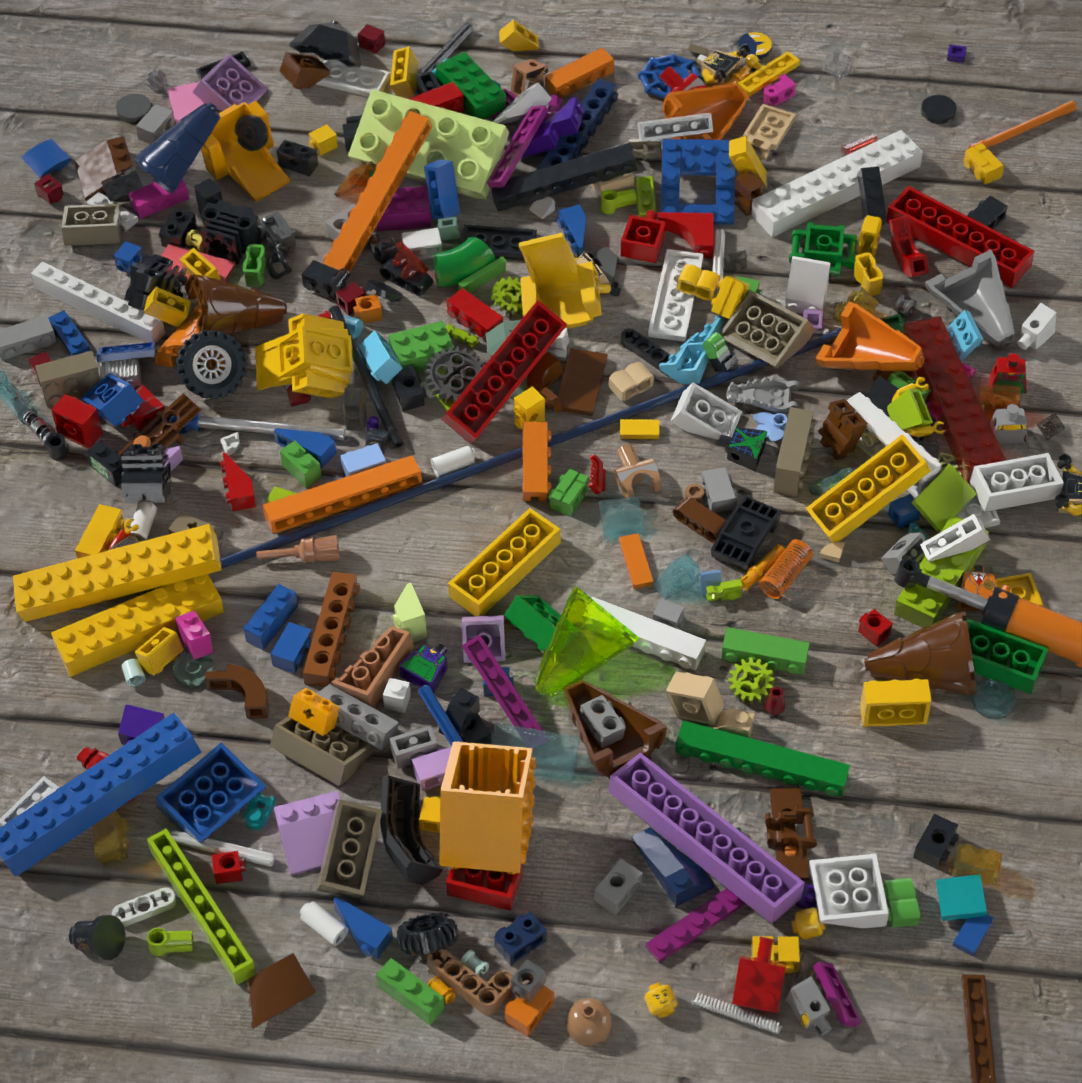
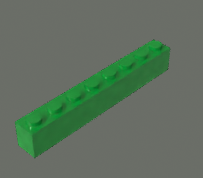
M682 721L675 742V752L681 756L699 758L706 763L714 762L725 768L740 769L747 774L755 773L762 775L766 779L781 780L788 785L803 786L808 790H818L830 796L843 797L850 771V764L687 721Z

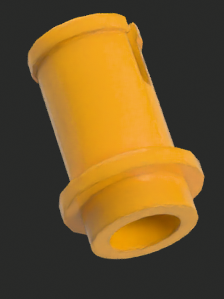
M434 976V979L432 978L428 982V986L444 997L445 1004H450L456 998L455 990L452 987L449 988L439 976Z

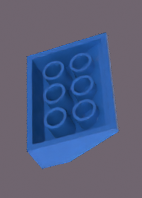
M221 742L156 797V807L173 824L199 843H202L263 791L266 785Z

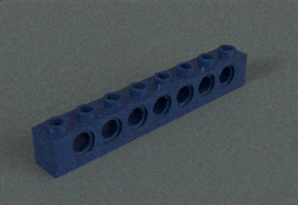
M602 79L596 80L582 101L584 113L579 131L560 137L556 148L548 151L536 170L580 157L582 149L586 148L590 137L594 136L596 128L602 124L604 116L610 112L611 105L617 101L619 96L617 84Z

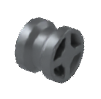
M901 295L894 311L903 313L905 317L909 318L916 308L917 301L909 300L907 296Z

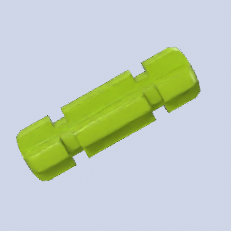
M451 324L446 325L450 337L453 335L452 338L465 344L468 343L467 345L471 347H476L478 344V337L470 336V333L458 327L455 329V326Z

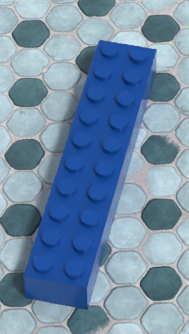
M172 713L0 827L1 858L15 877L202 753V751L178 716Z

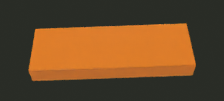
M639 533L619 537L620 547L633 589L653 586V578Z

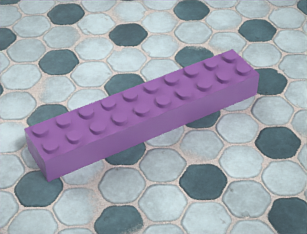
M639 753L610 776L609 793L771 924L802 898L805 882L642 753Z

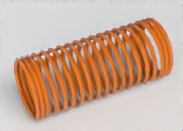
M797 539L790 542L760 580L759 586L764 594L773 599L781 598L790 584H792L813 557V552L809 545ZM792 546H796V547L802 549V550L807 554L808 557H806V555H805L801 550H799V549H797V548H795V547H792Z

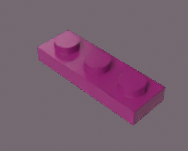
M818 962L813 966L817 974L816 978L823 986L826 998L836 1012L837 1020L842 1026L857 1027L862 1021L833 963Z

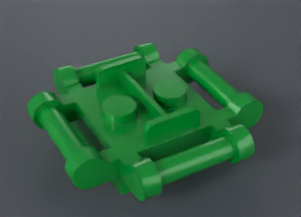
M808 222L807 230L792 231L791 238L793 242L789 262H792L793 256L829 262L830 265H835V267H830L829 274L834 275V277H840L841 266H845L847 269H854L855 248L858 244V237L853 234H844L845 225H839L838 227L815 225L813 222ZM801 239H806L804 253H799ZM843 243L848 244L847 257H842Z

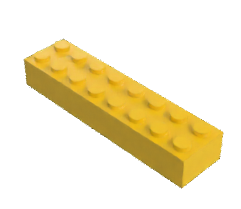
M206 574L162 586L51 632L60 658L69 676L72 677L140 648L141 645H144L147 640H150L163 627L177 633L175 617L195 611L203 622L224 613L219 593L209 575Z

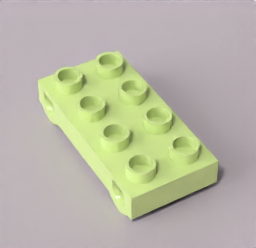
M371 89L348 154L353 163L374 170V166L383 159L386 148L391 145L395 132L400 129L403 118L408 115L409 111L428 117L432 124V129L405 177L427 183L425 165L439 159L453 161L457 192L471 198L486 200L490 190L486 182L501 158L509 135L505 125Z

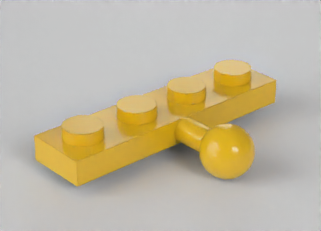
M787 51L763 66L759 63L756 55H748L745 59L746 66L755 68L757 71L737 84L750 97L779 79L783 74H787L798 67L800 59Z

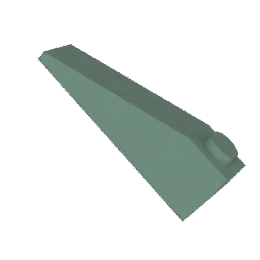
M520 320L504 321L486 333L487 352L490 357ZM528 375L513 392L510 399L528 390Z

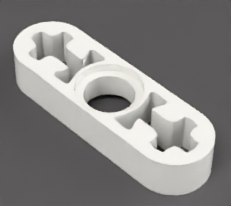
M161 888L115 906L112 910V915L119 918L124 927L171 910L176 904V897L172 889ZM167 896L169 901L164 902L162 897ZM153 900H155L157 903L156 907L154 906ZM142 903L150 904V908L145 912L138 910ZM131 908H134L135 915H133ZM124 912L126 916L123 919L120 917V913Z

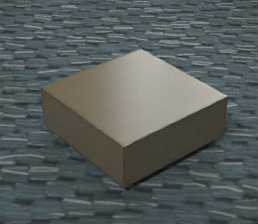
M693 44L689 46L688 51L690 53L702 54L708 57L709 50L707 48Z

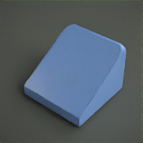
M721 570L700 572L701 593L703 596H706V586H720L722 582Z

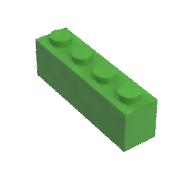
M727 627L721 659L741 663L742 659L746 663L749 662L750 658L755 663L758 659H761V665L767 663L770 670H781L791 674L804 675L810 643Z

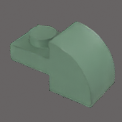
M458 215L451 218L438 219L441 241L460 238Z

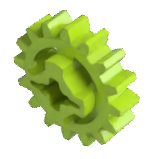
M508 276L507 280L501 278L500 282H496L491 292L493 294L491 300H495L494 306H500L499 311L505 310L506 315L509 312H512L513 316L517 312L521 315L523 313L521 282H518V277L515 280H512L510 276Z
M752 658L749 659L748 663L742 659V665L739 666L735 663L734 668L736 671L730 670L729 672L731 678H728V683L731 684L729 687L730 691H735V698L741 696L742 703L746 699H749L750 704H753L754 699H757L760 703L761 697L768 698L767 691L773 688L770 685L774 684V678L771 677L773 671L768 670L767 663L761 665V659H758L756 663L753 662ZM748 679H752L755 682L751 683ZM765 681V684L762 687V689H759L760 685L763 684Z

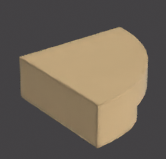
M834 542L826 545L821 550L819 558L839 563L845 543Z

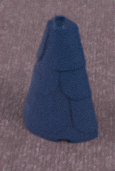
M211 102L209 104H202L181 118L179 123L164 132L162 136L137 155L136 160L145 173L150 174L154 178L153 180L171 195L177 189L219 121L218 108Z

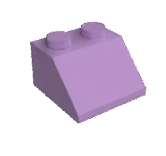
M504 616L462 617L463 644L480 634L497 661H506ZM463 649L464 663H471L470 658Z

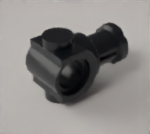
M373 231L366 245L372 248L374 258L384 265L392 256L397 257L398 248L393 239L390 237H379Z

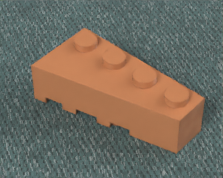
M391 626L373 643L374 646L369 651H364L359 656L360 659L353 666L350 665L344 670L345 674L340 678H336L332 685L374 708L384 693L388 679H394L399 671L400 663L409 656L414 648L411 634L408 631Z

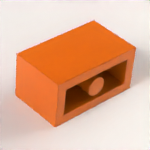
M543 985L531 1002L517 997L514 1001H509L504 1009L505 1022L528 1037L554 1004V992Z

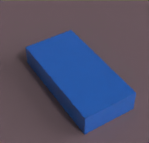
M987 914V916L967 918L955 938L953 946L974 956L993 923L994 917Z

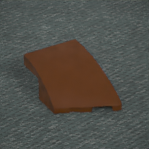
M294 953L275 962L247 980V988L250 994L249 1007H251L252 1029L268 1022L273 1017L316 993Z

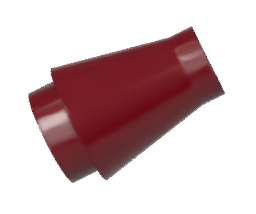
M773 687L765 701V709L771 715H779L785 710L786 704L783 690L780 687Z

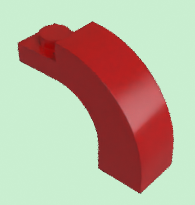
M909 216L890 219L889 224L892 235L890 243L895 259L903 273L909 277L929 273L926 255L921 254L914 244Z

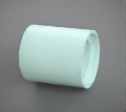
M129 659L122 664V670L128 686L136 687L145 682L146 678L138 659Z

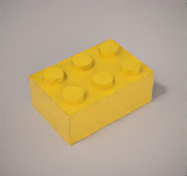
M872 680L863 683L860 702L863 727L927 724L931 706L928 680Z

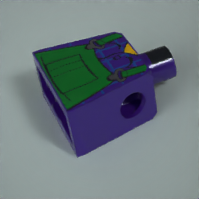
M440 643L434 649L421 645L400 663V677L419 688L429 685L433 693H435L448 668L447 658L444 656L448 651L447 648Z

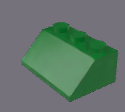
M516 595L504 614L510 620L509 623L512 626L524 632L523 635L538 644V648L545 653L560 651L581 633L580 630L539 595Z

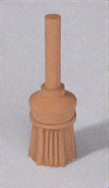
M332 535L319 539H314L313 537L310 539L302 538L300 544L295 545V548L257 551V560L296 556V558H301L304 564H307V562L316 563V561H340L337 535Z

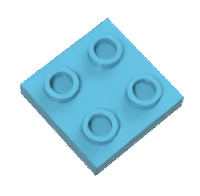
M966 310L940 335L955 364L962 362L975 348H979L983 340L970 311Z

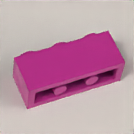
M181 180L172 195L156 182L128 194L131 207L139 219L189 199L187 186L183 180Z

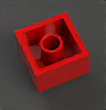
M65 394L51 409L57 433L62 434L66 439L90 449L103 434L98 411L93 405H87L78 398Z

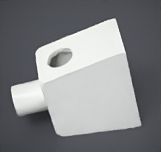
M1040 303L1023 323L1021 338L1017 342L1018 346L1023 350H1026L1029 346L1033 349H1038L1055 333L1057 312Z

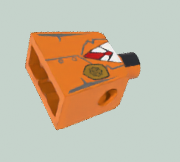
M975 565L972 567V572L964 573L961 588L988 599L994 592L996 582L993 574L984 573L983 566ZM958 601L957 610L983 612V610Z

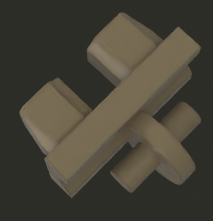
M639 139L629 140L635 158L648 160V158L661 157V139L643 142Z

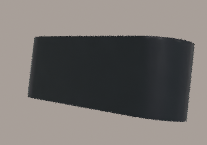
M392 256L379 270L383 278L416 296H422L434 283L428 273L395 256Z

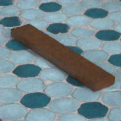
M962 975L961 983L971 1083H996L985 975Z

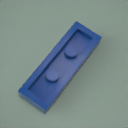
M65 310L48 317L53 330L71 356L91 351L90 346Z

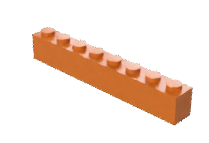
M411 455L263 504L264 517L272 534H276L318 520L320 517L324 518L421 485V470Z

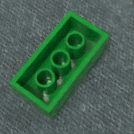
M465 51L436 65V79L440 86L452 82L455 83L463 94L464 111L469 116L484 120L505 109L506 94Z
M968 619L967 625L974 674L1032 694L1044 666L1049 648Z

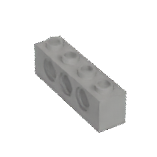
M329 684L317 693L319 696L330 700L340 707L336 721L338 727L382 750L390 744V738L396 736L399 725L398 721Z

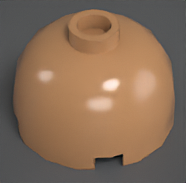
M585 998L578 1000L571 1006L566 1018V1028L571 1039L580 1045L589 1047L594 1046L595 1043L600 1041L602 1043L611 1033L612 1018L609 1009L603 1002L598 999Z

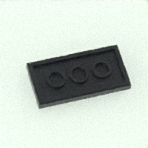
M464 224L461 244L468 238L475 237L489 246L495 258L504 257L511 260H524L519 243L536 239L537 230Z

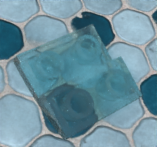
M844 468L841 471L833 472L831 476L825 479L817 480L814 485L809 487L810 494L822 496L855 470Z

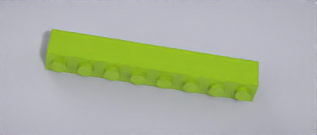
M167 828L149 837L147 841L150 852L236 986L256 975L253 960Z

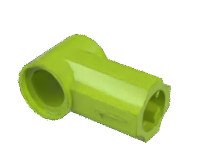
M634 188L620 192L604 190L601 193L600 210L604 214H612L619 207L637 204Z
M157 927L150 930L147 935L149 951L154 956H163L167 952H189L193 950V931H165ZM162 940L161 943H154L155 941Z

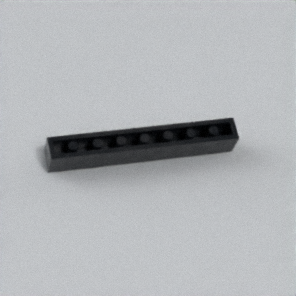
M626 143L510 178L504 187L491 188L493 201L499 212L541 200L548 196L558 195L566 191L628 174L638 169L631 144Z

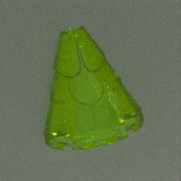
M575 586L572 592H570L561 618L556 624L549 647L545 649L534 680L536 684L534 689L543 696L547 693L549 696L554 697L564 691L565 687L583 680L585 675L603 666L607 661L633 646L639 637L580 588Z

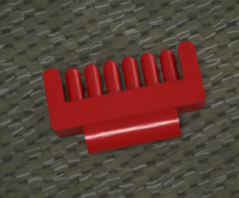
M596 454L590 456L591 483L588 486L597 495L605 491L606 470L603 469L602 460Z

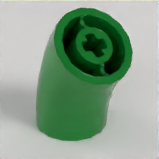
M470 237L461 245L451 250L435 253L434 269L437 288L458 285L460 281L495 261L492 250L482 240Z

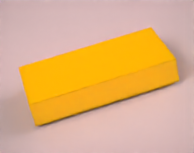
M620 419V439H659V420Z

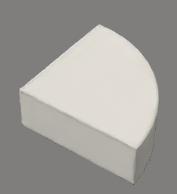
M238 432L220 438L223 450L228 456L233 454L239 447L240 439Z

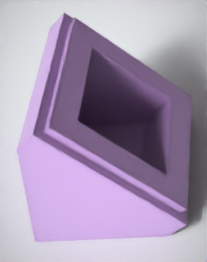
M804 310L803 317L809 320L815 330H822L823 311Z

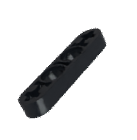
M628 328L621 332V344L662 372L659 365L669 361L670 354L634 329ZM645 345L648 347V349L641 350L639 349V347ZM660 355L663 358L661 360H655L653 359V356Z

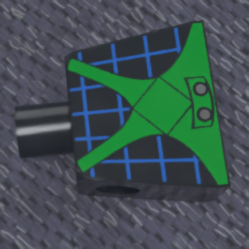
M737 427L732 437L721 434L718 446L728 448L727 459L729 461L756 471L767 443L768 431Z

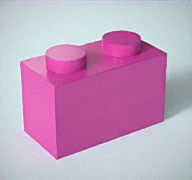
M195 611L175 617L179 638L194 660L213 653L210 633Z

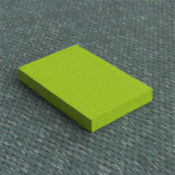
M949 464L911 503L932 527L939 532L943 529L951 515L956 516L977 493L958 471Z

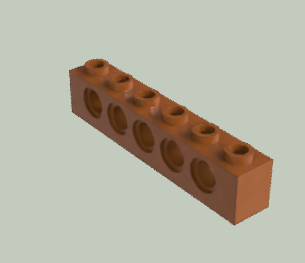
M332 571L303 670V678L306 685L326 687L331 683V680H335V666L341 659L340 648L345 645L346 641L345 630L349 629L351 623L350 612H354L355 595H359L360 583H357L355 574Z

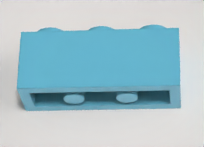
M375 330L359 345L362 351L361 356L367 361L366 365L372 371L371 375L377 381L381 379L387 384L402 369L388 341Z

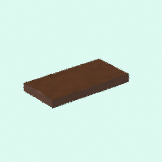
M570 348L558 392V398L563 407L562 412L593 416L608 354Z

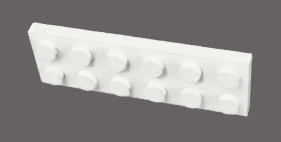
M667 249L648 329V337L686 341L695 295L682 293L676 287L685 264L695 265L701 269L704 254Z

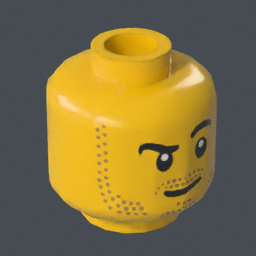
M658 982L648 987L649 992L645 994L644 999L651 1015L658 1016L661 1019L676 1012L675 1008L678 1005V1001L670 985H662L661 982Z

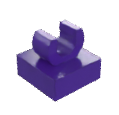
M804 885L802 898L796 903L797 907L802 909L814 907L818 910L814 885Z

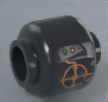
M77 921L70 928L69 941L75 949L89 950L87 935L89 927H92L94 924L93 921Z

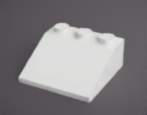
M876 854L809 861L821 923L857 928H873L887 925L889 913Z

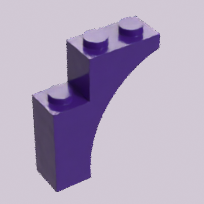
M577 97L571 98L558 113L540 125L522 158L555 149L560 137L579 131L584 107L582 103H579Z

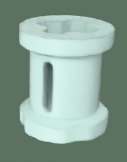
M469 950L460 960L461 963L480 978L489 968V963L481 961L475 956L473 950Z

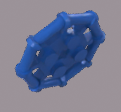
M675 53L658 58H649L646 66L638 73V79L641 80L645 93L665 99L671 89L659 77L670 66L683 79L691 74L688 72V70H691L702 81L704 80L696 66V61L675 55ZM648 78L653 79L654 82L650 84Z

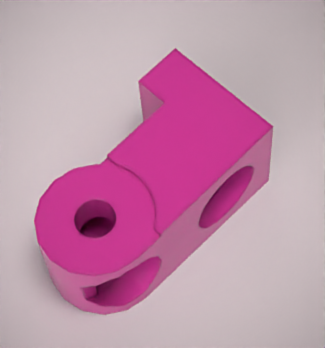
M783 74L779 77V82L765 87L764 103L768 106H776L795 95L796 83Z

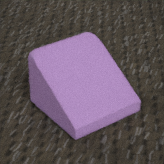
M180 446L170 448L166 453L169 456L166 462H170L171 471L183 460Z

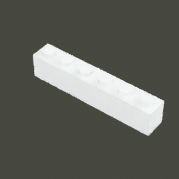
M591 597L581 615V627L586 630L602 634L608 639H615L626 646L641 649L647 654L651 653L659 656L665 661H672L683 668H690L696 671L706 651L705 639L595 597Z

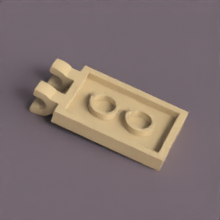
M762 104L743 134V137L746 136L752 147H760L762 152L759 159L766 161L770 150L776 151L794 122L796 114Z

